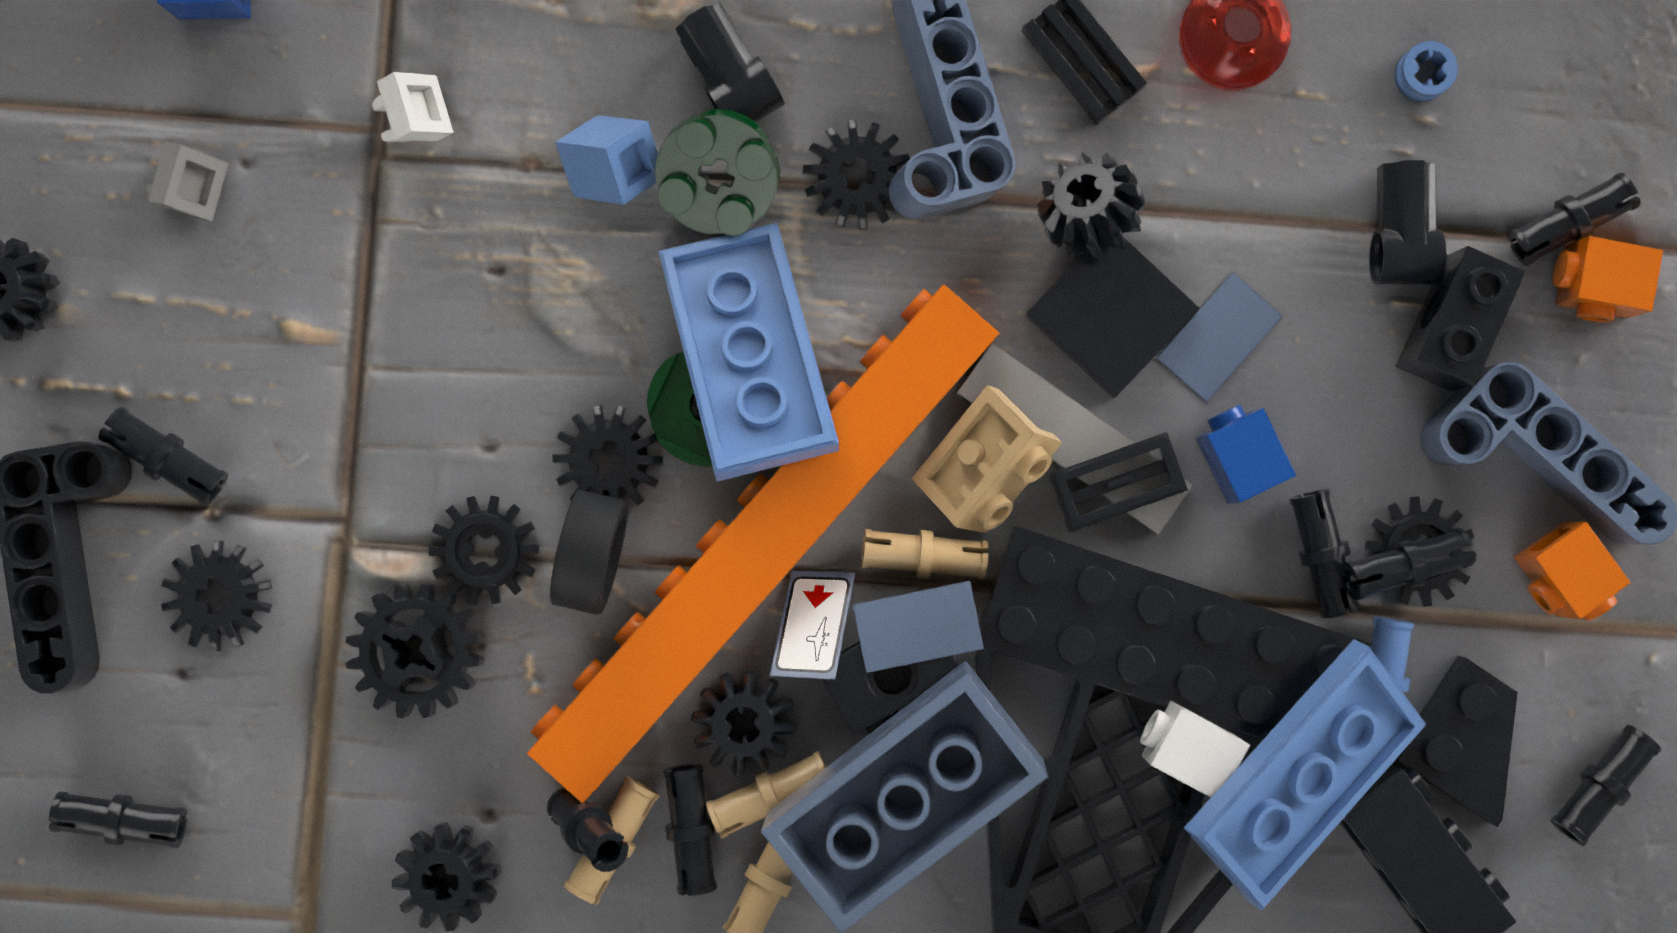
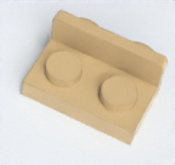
M987 385L911 479L956 528L987 533L989 530L1001 525L1009 517L1013 510L1012 503L1025 487L1045 474L1052 463L1051 456L1060 447L1062 442L1054 433L1038 429L1000 389Z

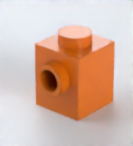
M1588 236L1566 245L1565 250L1561 251L1553 268L1552 282L1555 287H1558L1555 305L1576 308V318L1600 323H1612L1615 320V316L1630 318L1652 312L1663 250Z
M1586 521L1561 522L1514 556V559L1532 582L1527 586V589L1533 600L1547 614H1555L1557 617L1583 618L1585 621L1595 619L1609 611L1617 603L1614 595L1631 583Z

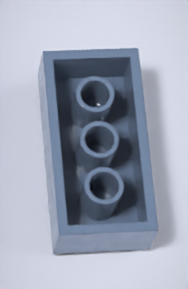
M965 660L768 811L761 833L840 933H843L1048 777L1043 758Z

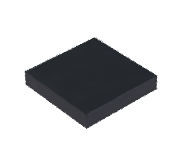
M1126 238L1124 250L1115 247L1113 244L1106 246L1101 261L1093 257L1089 249L1085 251L1025 314L1035 326L1112 398L1117 397L1200 309Z

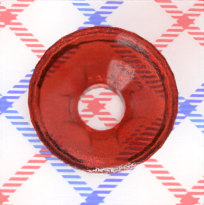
M1192 0L1183 13L1179 26V44L1185 62L1199 79L1223 90H1244L1266 81L1278 70L1289 49L1292 25L1288 10L1282 0ZM1235 9L1251 11L1259 22L1258 36L1248 42H1240L1231 38L1225 27L1226 15Z

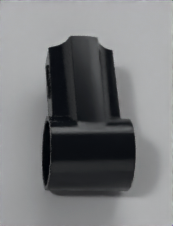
M720 2L711 6H703L696 10L675 28L682 46L707 84L705 91L715 109L735 111L756 122L785 105L782 95L767 68L758 56L756 58L752 57Z
M1402 160L1394 163H1383L1377 167L1378 230H1375L1369 249L1371 280L1377 285L1439 284L1445 273L1447 249L1443 232L1436 230L1435 163H1428L1425 160Z

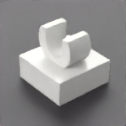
M393 72L377 81L381 95L373 101V111L386 112L391 127L390 130H386L381 134L383 141L437 142L454 133L436 75Z

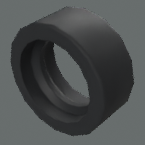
M582 490L576 492L567 511L556 550L550 586L551 604L596 615L603 612L613 587L623 548L628 518L627 501Z

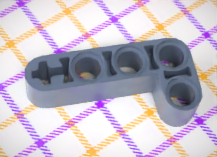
M892 0V12L934 148L913 155L893 176L889 186L890 201L896 211L910 219H925L980 204L1007 185L1013 177L1016 165L1014 153L967 1L934 0L933 3L932 0ZM933 44H940L948 48L954 57V64L942 62L934 53ZM952 101L960 102L969 109L972 115V123L960 121L954 115L951 109ZM970 159L981 161L987 167L990 174L989 182L980 181L972 174L969 165ZM912 174L924 175L931 181L934 187V197L922 196L915 190L912 184Z
M1504 362L1483 368L1476 385L1455 390L1429 418L1422 429L1421 444L1423 451L1430 460L1444 466L1480 462L1501 442L1602 534L1616 543L1644 545L1661 543L1672 536L1677 527V506L1672 498L1534 373L1519 363ZM1494 377L1503 380L1508 389V400L1502 408L1496 405L1490 398L1489 386ZM1542 418L1550 423L1554 431V439L1548 449L1541 446L1536 437V426ZM1453 422L1461 424L1468 436L1467 446L1460 454L1451 448L1447 438L1448 429ZM1589 460L1595 463L1600 474L1599 482L1593 490L1587 487L1582 476L1583 468ZM1630 506H1639L1640 509L1636 512ZM1637 521L1641 523L1639 528L1634 526Z

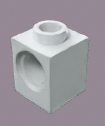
M1170 701L1165 712L1157 709L1153 713L1140 739V743L1146 746L1141 756L1151 766L1209 797H1212L1235 772L1250 746L1238 736L1173 701Z

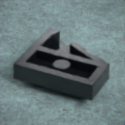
M1458 656L1419 714L1426 723V726L1396 758V761L1407 769L1411 767L1422 779L1489 824L1498 827L1503 820L1518 692L1468 658Z

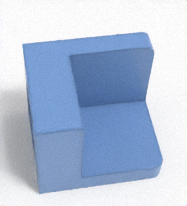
M596 116L555 142L571 191L577 198L625 205L656 183L655 164L658 153L648 121Z

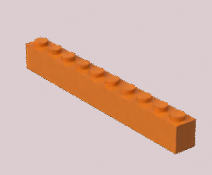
M945 284L934 295L924 288L900 315L908 323L893 341L883 334L860 360V363L867 370L852 387L841 381L827 396L826 399L839 441V451L782 465L770 480L760 473L738 497L737 501L745 508L728 526L719 519L697 543L695 547L703 555L691 569L686 572L678 565L656 589L654 593L662 601L651 614L645 618L639 612H636L615 635L613 640L621 647L604 665L596 658L575 680L572 687L580 694L564 711L555 704L531 730L530 733L538 741L526 754L581 803H584L1000 334Z

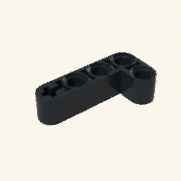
M71 442L16 451L0 459V547L17 661L23 682L30 689L38 693L52 694L82 687L95 677L99 669L100 657L76 504L108 499L119 495L127 488L132 478L130 459L127 455L109 444ZM96 455L102 465V474L99 480L92 486L86 479L85 466L88 460ZM34 465L40 475V485L37 491L31 495L25 486V476L27 471ZM41 526L47 531L49 536V547L43 556L39 555L34 546V536ZM49 588L56 592L59 599V607L53 617L46 613L43 606V596ZM62 629L63 636L49 638V630ZM64 657L66 662L65 669L56 670L54 665L55 658Z

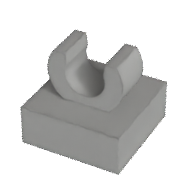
M164 142L162 152L158 153L155 158L158 166L153 184H148L147 186L148 201L198 219L212 221L229 163L181 144Z

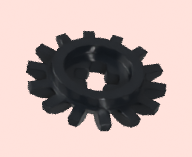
M849 120L847 122L849 137L841 139L834 128L830 127L825 131L833 144L829 149L816 143H812L809 151L822 159L820 164L803 165V174L818 175V182L805 188L807 197L819 193L824 195L825 200L815 210L821 217L833 206L839 210L835 223L836 226L844 228L848 214H853L858 217L859 230L868 229L867 214L875 211L882 224L890 220L883 206L888 200L890 201V182L897 173L896 167L906 164L910 157L908 153L896 156L890 154L889 150L899 141L895 134H892L882 143L875 140L880 127L879 124L872 122L866 137L858 136L856 121ZM857 157L864 158L868 161L867 171L875 175V180L872 184L862 183L858 191L850 190L847 188L848 177L840 174V169L843 164L853 166Z
M602 405L593 406L594 423L587 425L579 413L572 417L580 432L576 437L560 431L557 439L570 445L569 454H553L552 458L553 463H569L570 471L556 478L559 486H563L571 481L577 483L578 487L571 496V501L578 490L621 499V497L628 494L637 506L645 501L636 488L641 482L656 488L659 480L646 474L648 465H663V456H651L647 453L646 447L659 442L655 433L641 438L638 434L639 429L647 421L644 417L639 415L630 425L623 423L626 407L617 405L612 420H605ZM606 442H614L617 444L616 454L625 457V464L622 469L612 468L609 477H602L598 475L599 465L590 461L591 453L593 450H603Z
M490 495L487 510H480L475 496L468 497L466 500L470 513L463 516L451 505L445 511L455 522L449 529L437 523L434 525L432 532L445 537L444 546L428 547L429 556H444L446 564L432 572L436 579L449 573L453 575L455 580L447 589V592H454L456 594L464 585L471 588L468 598L469 604L477 605L482 590H489L492 605L501 603L500 586L506 584L514 595L522 591L513 577L517 571L530 577L536 571L535 568L522 562L523 554H539V545H523L521 538L535 530V527L530 521L516 528L513 522L521 508L515 504L511 506L505 515H501L498 513L499 497ZM479 534L483 539H489L493 536L498 538L500 545L497 546L494 552L499 560L495 565L491 566L486 561L478 562L475 565L470 560L469 556L475 550L471 539L475 535Z
M1419 496L1410 497L1409 511L1406 515H1403L1396 502L1392 503L1387 507L1394 523L1389 526L1377 518L1374 519L1371 525L1384 535V539L1382 542L1366 541L1365 549L1382 553L1389 551L1392 543L1407 538L1417 542L1421 534L1432 538L1449 533L1463 515L1456 509L1443 519L1439 516L1443 501L1434 498L1427 512H1422ZM1472 529L1466 530L1470 539L1475 538ZM1454 569L1426 578L1425 584L1417 588L1408 590L1401 586L1399 603L1408 605L1412 591H1418L1423 607L1432 606L1431 590L1437 589L1448 601L1455 595L1447 582L1453 578L1466 585L1470 576L1459 569Z
M214 541L210 557L205 558L200 544L190 547L194 563L191 567L179 557L172 562V565L179 574L183 576L181 582L166 578L162 582V587L178 592V599L161 604L162 611L180 609L182 613L171 625V630L174 633H178L190 624L193 628L188 644L197 647L203 634H208L211 651H221L222 635H227L236 648L243 645L244 641L239 633V629L244 626L258 634L263 627L251 618L254 611L270 613L272 604L257 601L259 591L272 589L271 580L255 582L252 576L264 566L260 559H257L247 566L241 564L240 561L247 549L241 545H238L229 557L223 556L224 541ZM212 578L220 579L221 588L231 590L232 593L231 602L221 604L219 614L211 613L210 603L200 602V591L211 587Z

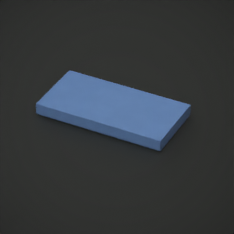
M778 223L748 229L742 235H723L658 251L716 481L839 451V441Z
M1353 639L1184 829L1244 898L1262 911L1426 726V723L1370 647Z

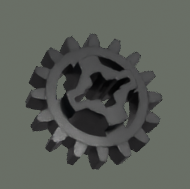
M408 584L395 586L394 602L384 593L376 594L372 597L373 605L377 610L375 614L367 611L356 613L354 618L364 627L362 634L346 636L345 643L359 648V657L347 661L346 668L353 670L362 669L365 677L358 682L355 689L357 692H362L374 688L378 693L374 699L373 707L377 710L386 707L394 701L396 702L397 718H405L410 716L414 705L417 704L421 716L426 718L436 714V699L446 708L459 703L457 694L453 689L454 687L463 690H469L474 687L476 682L466 673L468 667L484 664L485 658L471 653V644L484 639V634L477 631L468 632L465 624L473 618L475 613L472 609L456 613L452 609L457 599V594L454 592H447L439 600H435L434 584H421L416 597H414ZM406 609L425 610L422 616H418L413 626L408 627L400 621L395 622L391 619L394 615ZM447 629H449L454 641V656L448 653L444 636ZM421 638L423 642L419 650L427 657L426 659L411 663L408 659L412 650L405 645V642ZM377 646L382 648L386 666L384 671H382L378 661ZM424 675L432 681L437 680L440 682L436 687L427 691L406 690L408 685L412 684L416 677Z

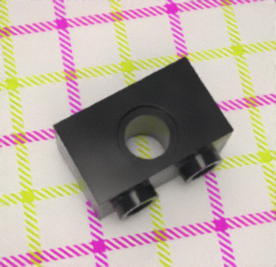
M1470 246L1447 255L1443 279L1439 284L1431 285L1395 367L1449 391L1475 386L1526 271Z
M860 641L840 652L835 680H822L853 735L865 728L868 734H870L898 713L900 708L911 703L959 665L954 656L908 664L910 675L907 683L898 690L889 691L881 688L876 683L874 671L866 673Z

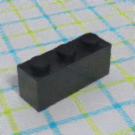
M1391 764L1342 819L1340 825L1421 933H1503L1516 923V920L1503 904L1510 899L1506 889L1487 868L1478 871L1466 855V852L1472 848V845L1465 834L1448 817L1441 821L1428 804L1434 798V794L1422 777L1411 767L1404 771L1402 768Z

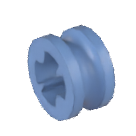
M1420 42L1405 53L1396 64L1394 73L1396 86L1410 100L1418 102L1431 101L1449 89L1456 80L1458 72L1457 59L1451 49L1440 42ZM1415 58H1419L1421 65L1427 60L1435 63L1437 69L1432 77L1437 82V85L1433 86L1432 79L1427 80L1424 84L1417 81L1414 75L1420 67L1414 60Z

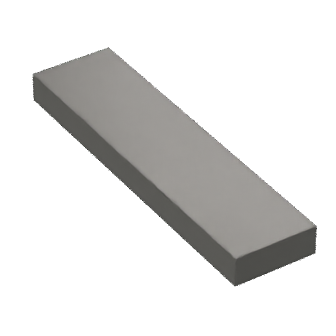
M993 343L956 393L958 397L971 405L987 385L1000 389L1038 429L1054 433L1062 442L1060 447L1051 456L1052 463L1061 469L1134 444L1133 441ZM1146 452L1081 475L1075 479L1085 486H1089L1159 460ZM1167 472L1099 496L1112 504L1170 483ZM1184 478L1188 491L1126 512L1125 514L1153 534L1159 535L1194 484Z

